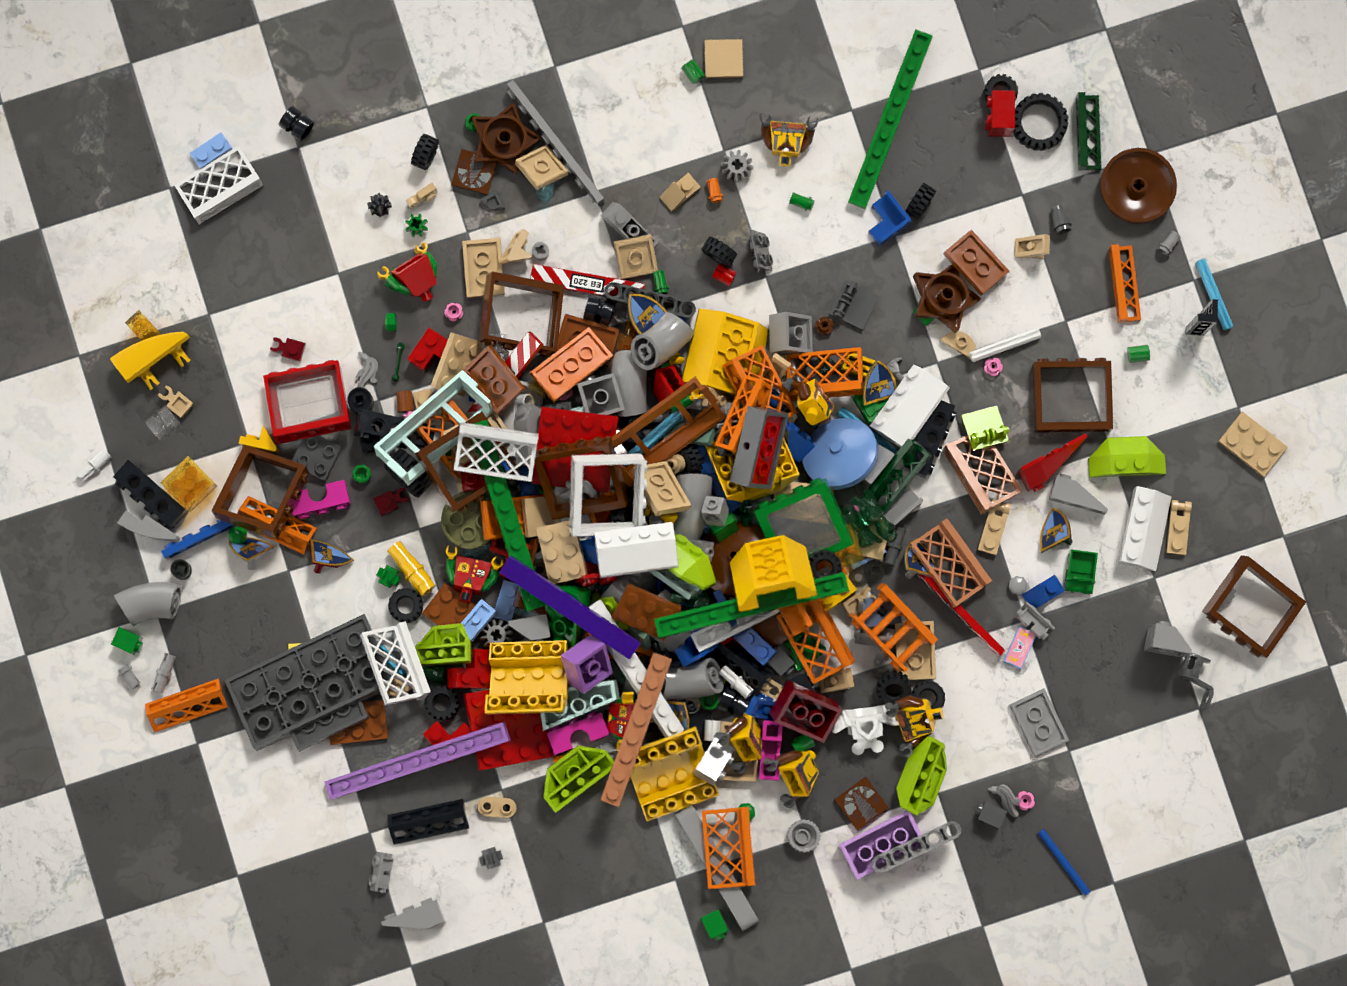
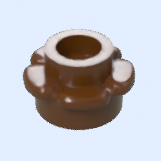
M823 316L816 321L815 328L819 334H830L833 331L834 323L828 317Z

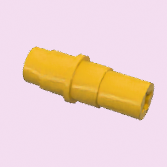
M401 541L396 542L387 550L405 575V580L409 581L422 596L427 595L436 587L431 577L424 570V565H420Z

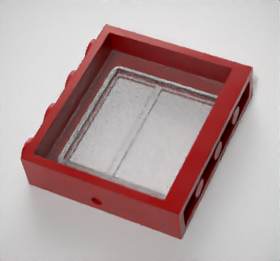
M328 360L317 365L309 364L302 368H290L287 371L271 372L268 375H263L272 433L276 445L352 429L342 370L338 360Z

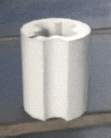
M705 720L704 741H713L715 733L720 732L721 721Z

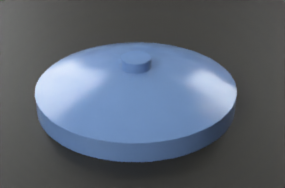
M851 418L834 419L827 425L819 426L810 435L812 437L811 442L815 447L803 459V466L812 480L826 478L831 489H845L858 484L872 471L878 458V443L870 428L861 421Z

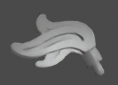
M358 352V355L361 356L360 359L365 363V367L359 370L356 375V380L360 377L359 387L363 388L368 380L372 383H377L378 380L375 379L378 370L377 360L369 357L366 353Z
M569 480L566 481L568 490L559 495L561 499H570L571 482ZM582 480V494L588 493L591 497H599L592 484L587 480Z
M1003 784L988 788V791L992 792V794H999L1001 796V804L1004 810L1008 811L1013 817L1019 815L1015 805L1020 803V799L1015 798L1008 786Z

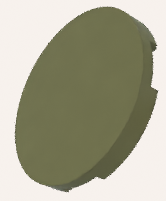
M474 491L458 493L453 496V499L458 503ZM484 495V498L476 503L472 500L467 504L468 508L460 513L457 511L451 512L447 504H445L441 515V526L445 536L451 543L463 549H477L492 540H484L480 501L491 500Z

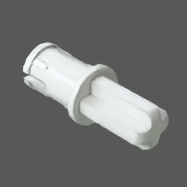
M103 449L92 460L89 459V462L76 475L80 480L85 481L95 471H100L99 468L112 457Z
M727 666L720 670V675L731 684V688L736 689L745 699L754 692V689L742 679V676L738 677Z

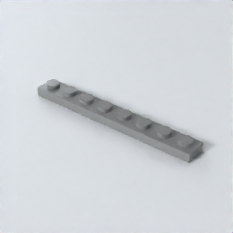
M514 80L510 81L507 84V93L513 101L515 99L518 101L520 111L524 115L528 114L531 118L529 122L533 128L541 131L543 141L547 145L551 144L554 148L552 152L558 159L561 158L565 162L564 166L568 173H573L577 178L575 179L577 185L581 189L585 188L588 192L587 198L592 204L596 203L599 207L604 203V197Z

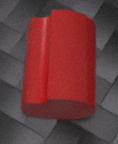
M719 263L712 278L730 287L737 272Z

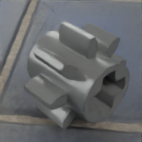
M492 847L481 851L482 856L478 857L481 866L486 865L487 870L501 866L500 860H503L501 850L496 851V848Z

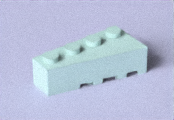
M617 680L600 682L585 694L574 687H568L567 705L563 712L541 713L543 731L618 700L620 697Z

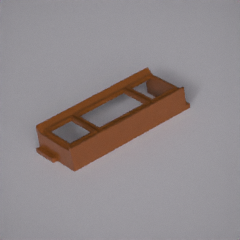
M695 376L611 438L614 448H616L631 437L644 452L642 456L647 460V464L665 462L726 418V416L716 403L718 401L717 398ZM699 388L711 405L693 418L680 403V400ZM675 405L688 422L649 450L636 433ZM619 464L624 482L628 487H631L634 483V476L631 471L635 464H629L628 466Z

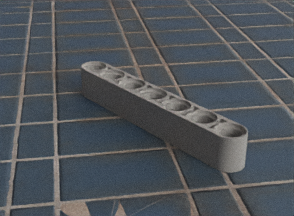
M693 805L675 815L706 867L703 823ZM709 835L708 843H710L715 848L716 845L713 842L711 836ZM709 846V854H710V852H711L713 849ZM716 851L709 857L710 862L715 867L723 860V857ZM725 861L718 868L726 876L731 872ZM710 865V869H711V873H712L713 870H714V868ZM717 870L711 876L715 885L721 884L725 879ZM731 874L728 878L737 883L733 874ZM726 880L723 884H728L731 882L729 880ZM740 887L718 888L742 931L760 922Z

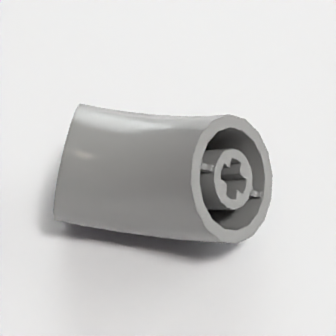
M665 312L656 324L633 339L631 343L632 358L640 368L645 370L654 369L672 358L695 333L679 317L670 312Z
M630 350L618 351L613 356L611 373H615L625 410L613 415L634 416L647 411L646 390L648 370L640 368L635 363Z
M682 474L677 476L676 479L691 503V507L689 510L676 512L678 517L673 524L674 534H681L688 540H698L701 538L706 525L701 511L705 497L712 494L713 479L703 474Z
M171 582L145 583L125 589L115 594L114 597L131 625L135 626L151 619H174L180 606L182 587L181 584Z
M713 658L694 661L685 667L681 663L680 666L669 668L661 694L665 700L694 699L718 694L724 688V679L719 673L721 668Z

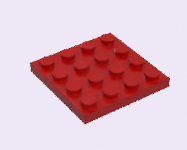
M541 407L536 451L543 449L544 446L554 447L564 442L571 444L580 439H586L587 441L598 436L601 438L613 437L617 432L618 416ZM603 450L581 455H605ZM572 456L545 461L552 486L567 488L566 481L569 480L571 482ZM534 462L532 484L542 485ZM583 465V480L589 481L597 492L609 493L611 474L608 465Z
M490 689L464 694L471 733L505 722L511 740L475 752L479 771L554 756L547 735L549 729L543 731L541 713L485 714L486 695H489Z

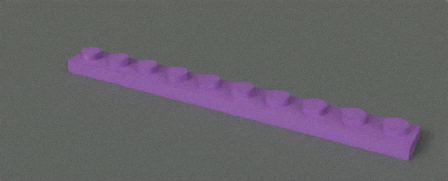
M505 722L324 781L329 798L332 800L511 740Z

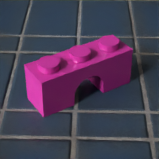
M341 480L326 484L327 495L322 501L318 502L311 500L307 489L301 490V497L293 507V516L301 520L309 518L310 514L313 513L323 515L329 513L328 510L336 508L338 511L348 508L347 505L351 504L346 481Z
M597 711L586 714V719L579 721V718L568 721L567 726L561 728V725L550 728V732L547 735L555 756L573 749L571 737L576 731L587 732L591 742L609 736L602 713L597 714Z
M763 720L762 759H760L759 780L779 781L778 768L780 765H777L776 770L771 772L765 769L770 764L763 763L765 758L776 760L780 756L783 725L775 721Z

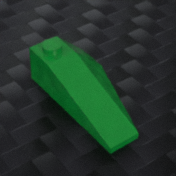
M556 585L587 607L590 606L591 589L576 585ZM546 604L545 610L549 614L550 622H548L549 629H552L553 641L567 640L568 650L582 641L584 629Z

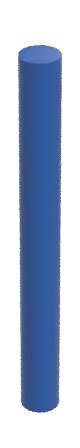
M1044 829L1039 831V836L1083 895L1089 894L1091 892L1047 832Z

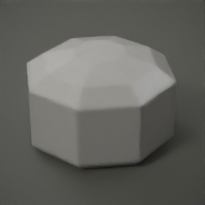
M1015 576L1009 581L1008 589L1014 595H1021L1027 590L1028 583L1023 577Z

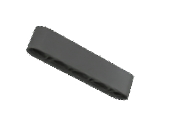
M616 282L609 283L603 290L606 300L628 305L626 294L630 291L634 294L651 296L661 306H663L664 301H670L673 308L666 311L677 317L689 319L696 312L695 304L689 300ZM608 288H616L617 296H610ZM682 306H689L691 313L685 315L682 312Z

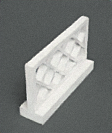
M237 146L174 186L197 223L201 224L263 186V183L241 148ZM239 153L241 155L239 164L230 162L235 154ZM217 165H225L223 174L214 172ZM229 166L238 167L236 176L227 175ZM242 168L249 169L252 173L246 178L240 177ZM202 174L209 175L207 184L198 182L199 176ZM213 176L222 177L220 186L211 185ZM226 178L235 180L230 188L223 187ZM186 184L193 185L191 194L183 192L181 187ZM197 186L206 187L203 196L195 195ZM209 188L218 189L217 196L213 198L207 197ZM193 198L202 199L201 205L193 209L191 206Z
M461 422L454 470L531 482L538 434ZM463 436L471 437L476 444L466 450L462 444ZM484 440H491L495 447L486 453L480 446V443ZM504 443H510L514 450L505 456L499 447ZM524 445L533 447L532 454L527 458H524L519 452V449ZM478 446L484 455L475 461L469 454V451ZM497 449L503 458L494 464L488 455ZM517 452L523 461L513 467L507 458ZM465 454L473 462L468 467L459 466V459ZM484 457L492 465L487 470H482L477 464ZM504 460L512 468L506 473L500 472L496 467ZM525 463L529 468L528 476L519 475L516 468Z
M406 621L400 622L396 626L362 632L360 634L385 706L413 699L422 700L431 692ZM386 633H393L395 638L393 643L384 638ZM373 636L379 640L376 647L369 643L368 637ZM381 642L391 647L388 654L379 649ZM393 649L400 653V660L390 655ZM375 653L385 657L382 664L375 660ZM387 660L397 665L394 671L385 666ZM399 666L406 670V678L396 673ZM382 670L391 675L389 682L382 679ZM394 677L403 682L400 689L391 684ZM406 684L412 687L414 694L409 695L403 691ZM388 688L398 693L396 698L389 699L387 694Z

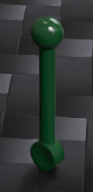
M403 343L397 344L398 355L395 373L392 376V380L395 382L399 380L398 372L401 354L405 348Z

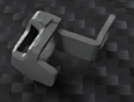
M1191 653L1185 656L1177 677L1185 681H1191L1205 689L1200 708L1209 709L1214 689L1198 678L1203 663L1209 664L1211 660Z

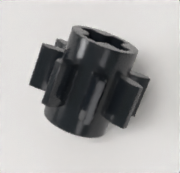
M378 193L370 196L371 202H368L367 205L371 215L375 214L380 218L385 214H389L388 208H392L388 195L383 196Z

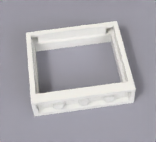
M642 454L572 456L569 530L572 536H595V532L644 526L645 516H643V509H646L644 490H647V480L644 479V475L648 467L647 460L644 459ZM635 464L633 522L581 524L583 465Z

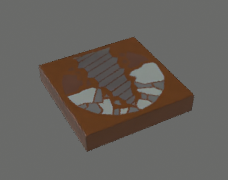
M461 149L451 185L488 195L498 162L474 163L476 152Z
M866 776L834 799L857 831L889 808Z

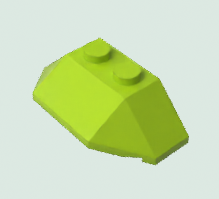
M1146 436L1108 437L1088 458L1089 478L1166 475L1165 455Z
M676 534L678 568L668 570L680 579L698 586L701 590L714 586L716 580L709 556L701 548L691 543L685 536Z
M461 623L433 626L421 642L415 645L421 665L471 663V641L464 625Z
M931 736L926 737L912 750V755L907 759L896 788L901 808L917 816L934 805L947 772L945 744Z
M576 746L547 768L544 799L556 813L609 773L613 767L614 760L604 749Z

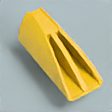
M185 332L157 335L127 347L111 357L110 360L127 383L138 376L142 378L149 390H151L153 387L149 379L156 385L160 382L149 369L167 354H172L180 367L184 366L180 356L187 362L191 361L181 348V344L190 337Z

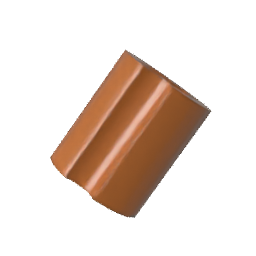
M412 391L396 392L397 413L414 412Z

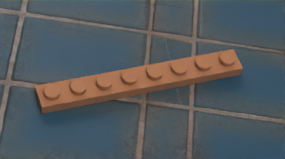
M656 653L652 655L601 797V801L617 807L621 804L672 661L671 658Z

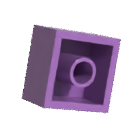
M589 635L561 655L569 685L583 694L613 673L605 643L592 635Z

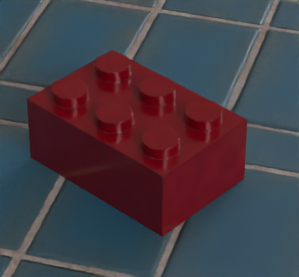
M787 680L769 713L776 723L824 743L843 710L837 701Z

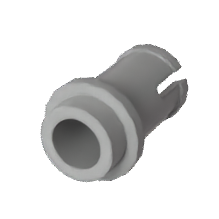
M1171 231L1165 241L1159 244V252L1165 256L1171 254L1173 247L1181 239L1180 235L1175 231Z
M125 665L118 670V676L122 677L130 690L140 685L141 682L132 672V667Z

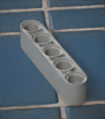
M947 822L873 858L871 866L878 873L886 872L956 839L961 834V828L956 822ZM949 825L956 827L957 831L954 836H949L946 832V828ZM932 833L937 834L939 837V841L935 845L929 842V836ZM915 841L921 845V850L918 853H914L911 850V844ZM896 850L903 852L904 856L901 861H896L893 858V853ZM879 858L884 859L886 862V866L882 870L877 869L875 865L876 860Z

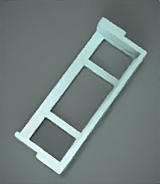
M462 370L374 445L376 455L404 480L407 485H410L425 472L421 463L419 462L410 471L406 472L388 454L400 443L405 444L414 454L418 452L419 449L407 437L441 408L459 424L461 422L464 423L465 420L447 404L462 390L482 406L473 416L483 411L487 418L493 413L491 401L477 389L478 384ZM459 435L427 455L432 465L458 443Z

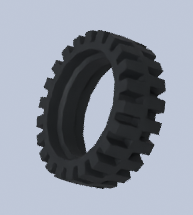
M1034 93L1025 97L1015 108V129L1013 131L1015 138L1028 149L1032 148L1035 151L1038 149L1040 151L1051 149L1062 140L1067 131L1069 123L1067 110L1063 107V103L1058 101V98L1055 96L1053 98L1050 94ZM1043 104L1050 107L1056 113L1058 128L1051 137L1035 139L1024 131L1022 115L1029 107Z

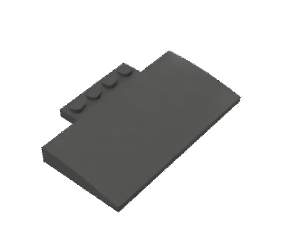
M365 614L225 680L253 749L259 751L286 737L292 736L296 748L300 752L370 719L362 701L379 694L380 690L360 636L362 632L372 631ZM373 636L368 637L369 643L376 647L377 639ZM378 653L374 655L375 660L382 664L385 657ZM386 662L385 666L390 669L388 663ZM383 670L381 672L382 679L389 682L391 675ZM393 678L391 684L396 686L397 683Z

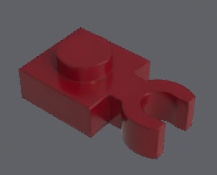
M273 338V341L278 342L279 346L277 348L270 347L272 352L279 353L283 351L282 357L301 362L306 343L287 338L286 343H283L280 338Z
M405 488L398 489L394 495L390 490L373 498L381 516L399 509L397 503H406L410 500L409 497L400 498V494L406 491Z

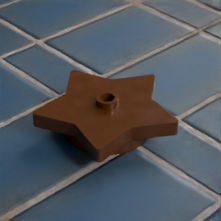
M514 103L510 104L495 117L473 116L471 119L480 139L474 163L498 162L515 175L519 172V168L515 164L516 159L521 158L524 151L541 139V136L521 123ZM504 137L506 142L501 141L500 138Z
M953 264L938 274L916 272L913 275L921 296L915 318L938 319L954 333H957L960 329L963 312L978 303L981 298L968 289Z

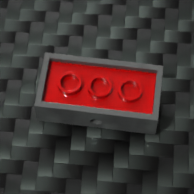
M747 407L730 482L750 488H772L789 416L788 413L771 408Z

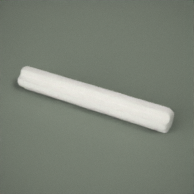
M1036 328L971 351L969 355L972 362H976L1041 338V333Z

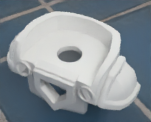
M885 705L843 710L833 726L832 733H838L847 727L848 734L852 735L853 739H857V743L852 745V752L855 755H861L864 749L868 748L879 753L884 748L883 742L876 739L883 736L882 723L897 726L899 723L896 716L889 717L886 714L890 710H887Z

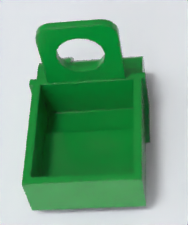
M1070 550L1068 569H1066L1065 591L1093 594L1096 582L1095 574L1098 553Z

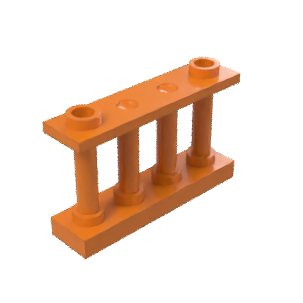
M881 583L876 588L880 592L878 594L879 597L859 617L853 613L849 616L852 618V625L858 630L861 628L891 660L890 664L895 670L906 672L908 669L903 663L923 643L933 645L938 639L886 584ZM889 601L893 606L891 608L892 611L877 626L870 630L864 622L884 602L887 603ZM902 615L906 619L905 624L883 644L877 636L897 616ZM910 629H915L919 633L917 635L918 638L897 658L890 649Z

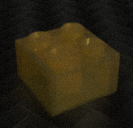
M189 456L160 482L189 512H192L218 486Z

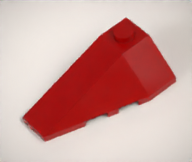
M1085 433L1066 443L1062 448L1052 450L1045 457L1041 456L1022 466L1017 473L1027 491L1033 490L1037 492L1044 488L1043 484L1088 437Z

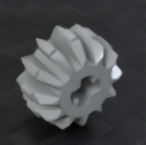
M737 150V155L730 151V157L725 155L724 160L726 162L721 163V167L725 168L722 170V173L728 174V180L734 177L735 183H737L739 177L742 182L745 181V176L750 177L751 173L749 171L753 170V166L750 165L752 158L746 159L748 156L746 152L741 156L740 150ZM735 163H739V170L735 169Z
M495 619L492 620V627L487 624L488 631L485 629L481 631V633L487 634V636L481 637V641L488 640L484 647L487 648L490 643L512 642L513 639L507 637L513 634V631H506L510 627L509 624L502 628L504 621L500 620L499 624L496 625ZM500 631L501 639L498 638V641H495L492 636L493 632Z

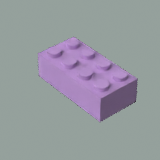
M904 811L838 846L855 879L858 880L874 872L871 866L874 857L922 834L912 814ZM915 841L911 844L912 851L921 848L919 842ZM896 850L893 853L895 860L904 856L900 850ZM879 858L876 860L875 865L877 869L886 866V862L884 859Z

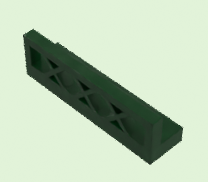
M1078 92L1076 95L1078 171L1101 170L1099 95H1086V92ZM1086 100H1095V108L1091 112L1086 109ZM1088 117L1095 121V127L1091 131L1087 128L1086 119ZM1089 135L1096 140V145L1092 149L1087 146V137ZM1090 154L1097 159V165H1088V156Z
M908 438L861 498L885 515L932 455L917 441ZM919 450L924 456L920 462H915L914 455ZM905 466H910L911 473L907 477H903V469ZM893 481H899V488L891 492ZM887 495V503L882 507L877 502L882 496Z

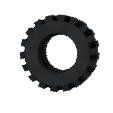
M400 448L391 457L406 472L419 463L408 452ZM386 463L384 464L385 470L414 497L419 498L433 483L425 471L410 485H407Z

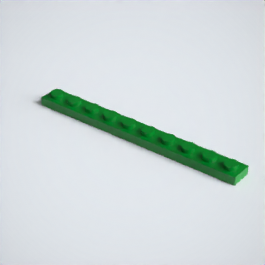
M917 29L914 31L848 200V203L866 210L933 38L930 34Z
M487 420L474 423L475 425L489 426ZM484 440L480 443V446L486 453L495 447L491 440ZM476 446L475 452L477 458L479 459L484 454L479 449V447ZM496 449L488 455L494 464L500 460ZM486 457L479 461L482 470H487L492 466ZM501 463L498 464L496 467L500 472L504 473ZM483 475L508 556H513L534 570L506 478ZM518 585L526 611L546 605L543 601Z
M845 572L814 579L817 595L809 598L798 599L795 587L786 590L756 595L759 608L748 611H739L737 599L656 618L654 622L658 638L849 592Z

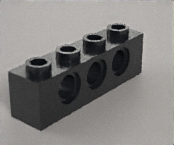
M941 400L920 429L916 441L932 456L918 472V476L925 478L927 474L931 475L935 464H932L934 457H939L942 449L939 446L942 439L946 440L949 433L947 425L949 422L953 423L957 412L954 411L955 405ZM941 417L944 421V424L940 426L936 425L934 423V418ZM928 434L935 435L936 442L929 443L926 436ZM919 450L914 455L915 462H920L921 460ZM905 466L904 470L911 472L910 466Z
M361 409L357 413L354 435L359 436L361 440L369 441L372 439L377 440L378 443L391 432V428L394 429L405 419ZM372 424L377 425L380 431H374L372 428ZM417 430L413 432L416 440H412L410 436L407 437L419 450L428 445ZM430 431L429 437L433 441L435 432ZM400 443L397 448L407 449V446Z
M129 460L113 476L117 480L115 484L123 491L125 489L131 492L129 496L135 502L141 501L146 505L144 509L150 515L155 513L160 517L158 522L165 528L168 526L174 528L188 513L182 505ZM133 479H139L140 481L139 486L136 488L131 487ZM148 491L154 492V497L151 500L145 499V494ZM167 503L168 510L160 513V505Z

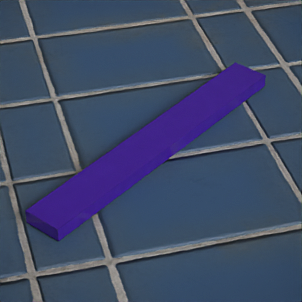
M513 556L508 558L499 572L627 659H631L641 642Z

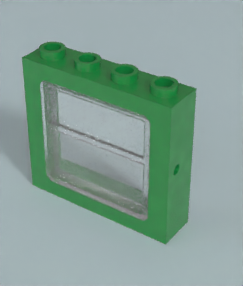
M821 478L814 479L806 487H803V485L792 489L793 492L787 495L781 493L775 496L773 501H762L757 504L754 510L766 539L784 535L806 546L808 558L819 550H829L835 553L854 544V539L826 478L822 480Z

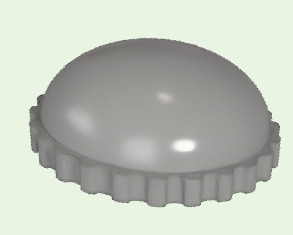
M809 820L796 821L787 831V841H789V845L795 851L802 853L812 851L819 845L821 837L819 828Z

